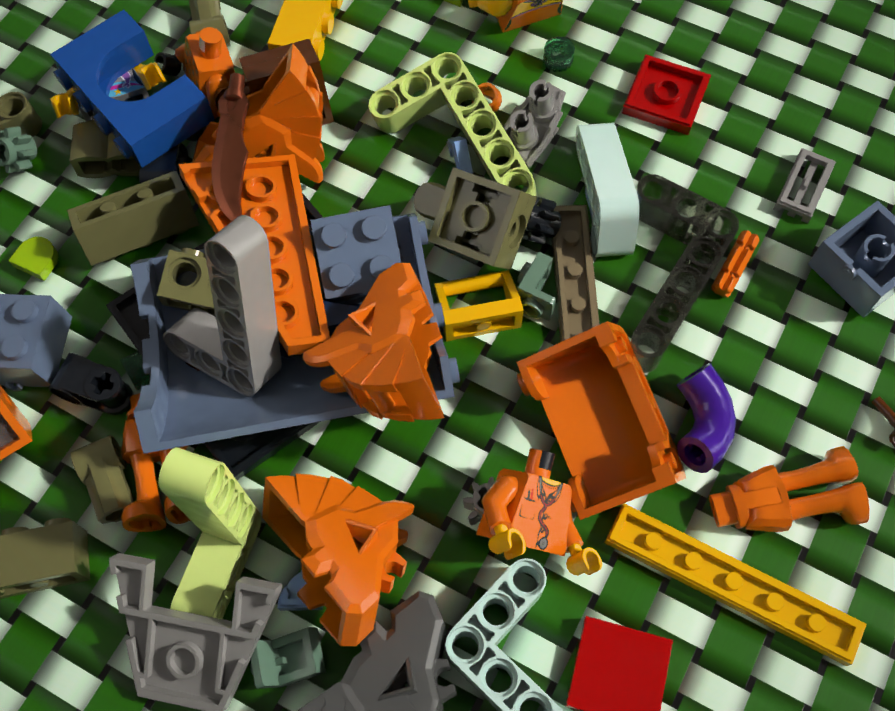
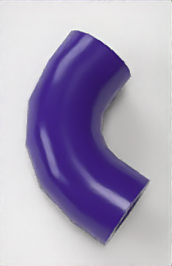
M711 363L698 368L676 385L687 400L694 417L693 428L678 442V455L688 468L699 473H707L723 459L733 443L736 426V415L732 397Z

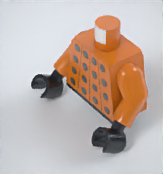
M207 27L194 34L187 35L185 43L175 49L174 55L159 52L156 54L154 61L163 64L160 70L162 74L177 76L181 71L183 63L184 74L207 97L214 119L219 117L215 104L216 91L229 86L230 75L235 73L223 35L219 30ZM203 128L186 140L198 141L203 133Z

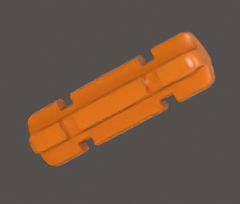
M748 230L740 233L711 286L715 294L725 298L731 295L760 241L757 234H753Z

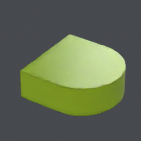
M32 237L25 240L9 259V262L13 267L45 281L56 266L59 255L48 239Z

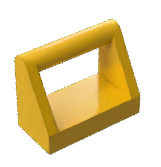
M509 270L434 283L437 303H441L445 323L443 330L446 342L521 328L524 310ZM503 286L505 300L451 310L446 298L447 296Z

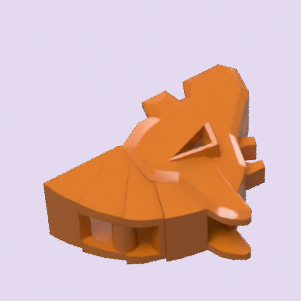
M292 44L264 84L263 89L246 96L250 102L243 131L244 142L249 152L247 158L295 154L298 174L315 183H320L323 181L324 176L320 162H323L325 159L324 149L320 143L323 118V92H320L317 78L311 66L307 65L300 51ZM210 122L196 143L192 163L212 161L219 123Z
M395 263L378 275L359 308L348 314V317L336 327L331 338L303 353V360L312 367L331 366L335 374L323 379L320 382L321 388L329 393L348 392L360 408H365L371 415L381 420L384 417L397 421L414 422L415 419L433 420L445 418L427 372L432 355L430 346L443 337L437 322L426 324L434 314L411 264Z
M295 474V476L265 477L262 518L296 557L301 560L302 578L306 584L297 592V596L309 610L321 606L327 608L320 618V623L340 646H357L374 629L380 591L389 594L393 589L395 577L389 575V573L396 574L400 578L405 574L407 561L396 552V549L407 542L408 532L398 528V522L413 513L414 505L399 500L383 502L359 486L354 487L344 480L333 476L326 478L309 474Z

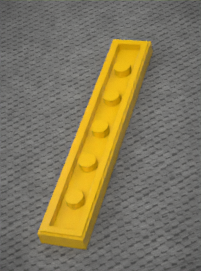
M625 503L622 504L604 542L605 544L845 666L853 664L867 625L866 623Z

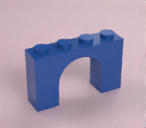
M124 9L50 54L58 68L53 73L64 89L68 91L72 88L75 91L73 93L75 100L86 113L91 110L95 114L93 119L100 130L106 136L112 133L115 136L113 142L126 159L132 156L142 168L215 120L207 97L186 74L142 100L120 101L109 97L112 85L120 76L154 55L144 30Z

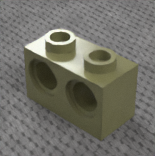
M182 248L181 252L169 249L157 292V297L162 305L187 311L193 308H200L216 317L208 268L203 252L191 248ZM192 271L197 274V278L192 284L188 286L177 284V278L181 273Z

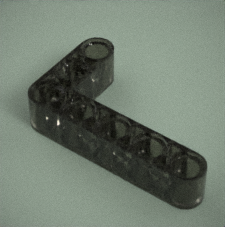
M656 174L646 175L638 182L636 192L639 200V220L688 246L631 337V346L644 373L655 370L660 364L729 250L739 229V220L731 211ZM695 259H701L706 263H700ZM676 287H683L687 289L689 293L681 292ZM659 315L666 316V317H668L672 322H671V323L663 322V321H661L657 316H659ZM638 346H649L653 349L654 353H645Z

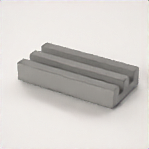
M801 148L773 209L778 212L782 208L788 210L787 215L793 218L796 214L802 216L801 221L808 224L836 161ZM804 160L811 161L794 200L787 199ZM818 165L824 167V170L808 206L801 205Z

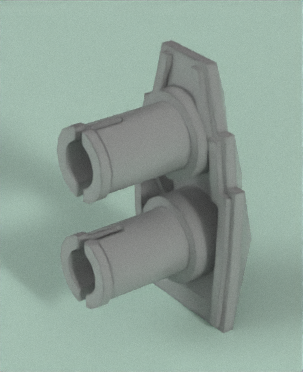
M543 79L532 83L529 89V96L520 107L516 105L503 127L529 169L558 132L559 127L557 125L563 115L561 107L566 92L551 85L550 82L546 83V80Z

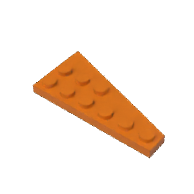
M295 154L247 158L241 193L242 215L250 216L256 220L267 234L279 341L288 356L303 354L305 351L329 340L330 334ZM212 161L178 164L180 176L213 231L217 234L232 221L223 213L217 203L212 185Z

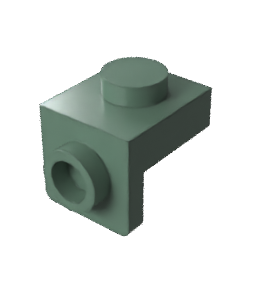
M538 252L532 264L526 262L517 278V283H519L517 291L525 314L533 318L541 317L549 321L554 313L556 299L541 290L550 276L553 258Z
M307 627L273 640H259L250 659V670L254 677L256 688L285 687L326 673L318 628Z

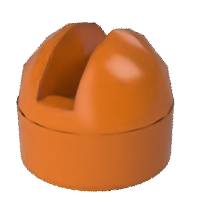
M491 83L478 85L483 95L492 100V103L489 105L494 113L497 112L502 103L500 91Z

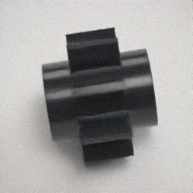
M537 197L522 239L543 245L546 238L556 236L562 222L560 213L554 211L556 202Z

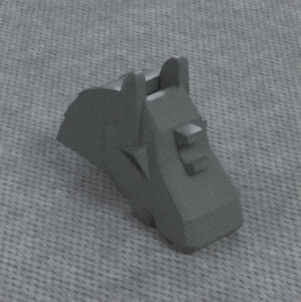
M418 591L390 611L392 628L389 631H386L376 621L374 629L360 642L362 651L353 657L341 682L331 686L298 711H443V703L456 696L457 692L454 684L444 687L440 686L437 681L439 674L444 671H451L448 659H442L448 630L434 595Z

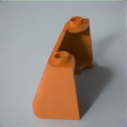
M606 321L516 362L520 371L517 374V381L525 396L531 395L535 400L542 402L572 476L568 479V485L572 489L570 507L573 513L577 512L580 520L686 479L685 469L633 346L620 325Z

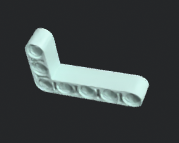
M524 558L514 562L451 629L446 637L445 649L448 661L497 711H520L522 703L529 700L541 704L544 711H564L497 647L503 638L539 600L546 586L547 577L545 570L540 563L533 559ZM520 573H528L535 578L537 588L531 592H522L514 585L513 579ZM493 604L504 607L508 614L507 621L501 625L490 624L483 615L485 608ZM466 636L475 640L479 650L474 657L461 659L456 656L453 651V644L460 637ZM494 668L504 669L511 678L510 688L504 692H494L486 683L487 673Z

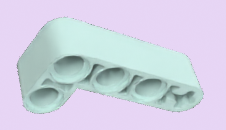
M615 123L577 125L576 150L593 212L591 243L594 257L632 255L635 251L639 224V200Z

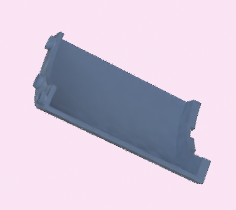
M415 213L393 216L397 242H400L403 255L401 263L411 264L434 314L426 324L437 322L438 327L445 326L441 303H433L422 245L428 244L425 221L418 222ZM311 230L310 236L315 258H318L313 232ZM199 249V250H198V251H201V252H203V253L205 254L204 249ZM168 255L141 259L130 264L139 316L141 319L148 318L150 338L142 340L143 370L145 374H151L150 385L141 386L140 397L133 411L143 454L369 413L365 408H360L348 392L329 393L324 391L320 386V382L335 374L331 366H309L303 360V355L292 358L281 356V369L252 397L245 396L203 371L190 367L185 361L169 350L163 339V334L189 312L164 306L157 297ZM192 271L183 272L178 276L177 284L188 286L196 280L197 274ZM318 273L322 298L326 299L322 283L321 274ZM365 297L336 303L361 305ZM440 339L430 346L432 355L427 368L438 400L455 397L453 383L460 382L456 357L448 358L443 339Z

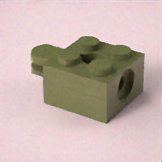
M453 167L446 186L435 182H427L417 189L414 195V207L421 216L434 221L428 237L429 242L488 265L511 270L537 197Z

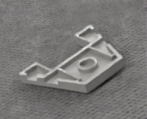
M122 553L110 557L111 575H117L120 595L116 596L119 613L125 614L130 635L125 642L137 696L202 711H225L234 697L282 591V584L243 576L236 581L232 621L153 606L152 596L156 560Z

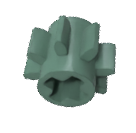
M19 126L0 130V166H5L6 173L32 168L31 161L37 155V145L32 136L21 134Z

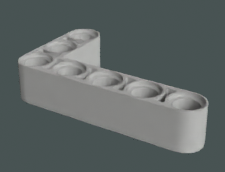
M239 215L204 245L216 317L200 308H193L163 334V339L169 350L178 358L237 392L252 397L281 369L282 363L267 234L256 220L250 216Z

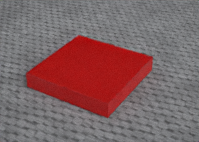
M645 54L621 114L689 135L711 75Z
M586 616L565 707L578 711H661L673 640Z

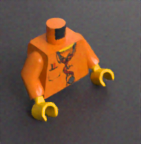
M530 448L525 471L503 468L499 471L495 483L483 496L482 505L484 513L476 535L490 538L488 542L489 549L495 554L504 552V557L507 560L524 554L527 547L565 556V553H570L571 556L567 559L566 565L568 571L573 575L579 576L583 573L591 575L602 568V560L598 552L590 547L583 550L581 548L584 542L573 523L570 507L572 497L570 485L550 479L555 454Z

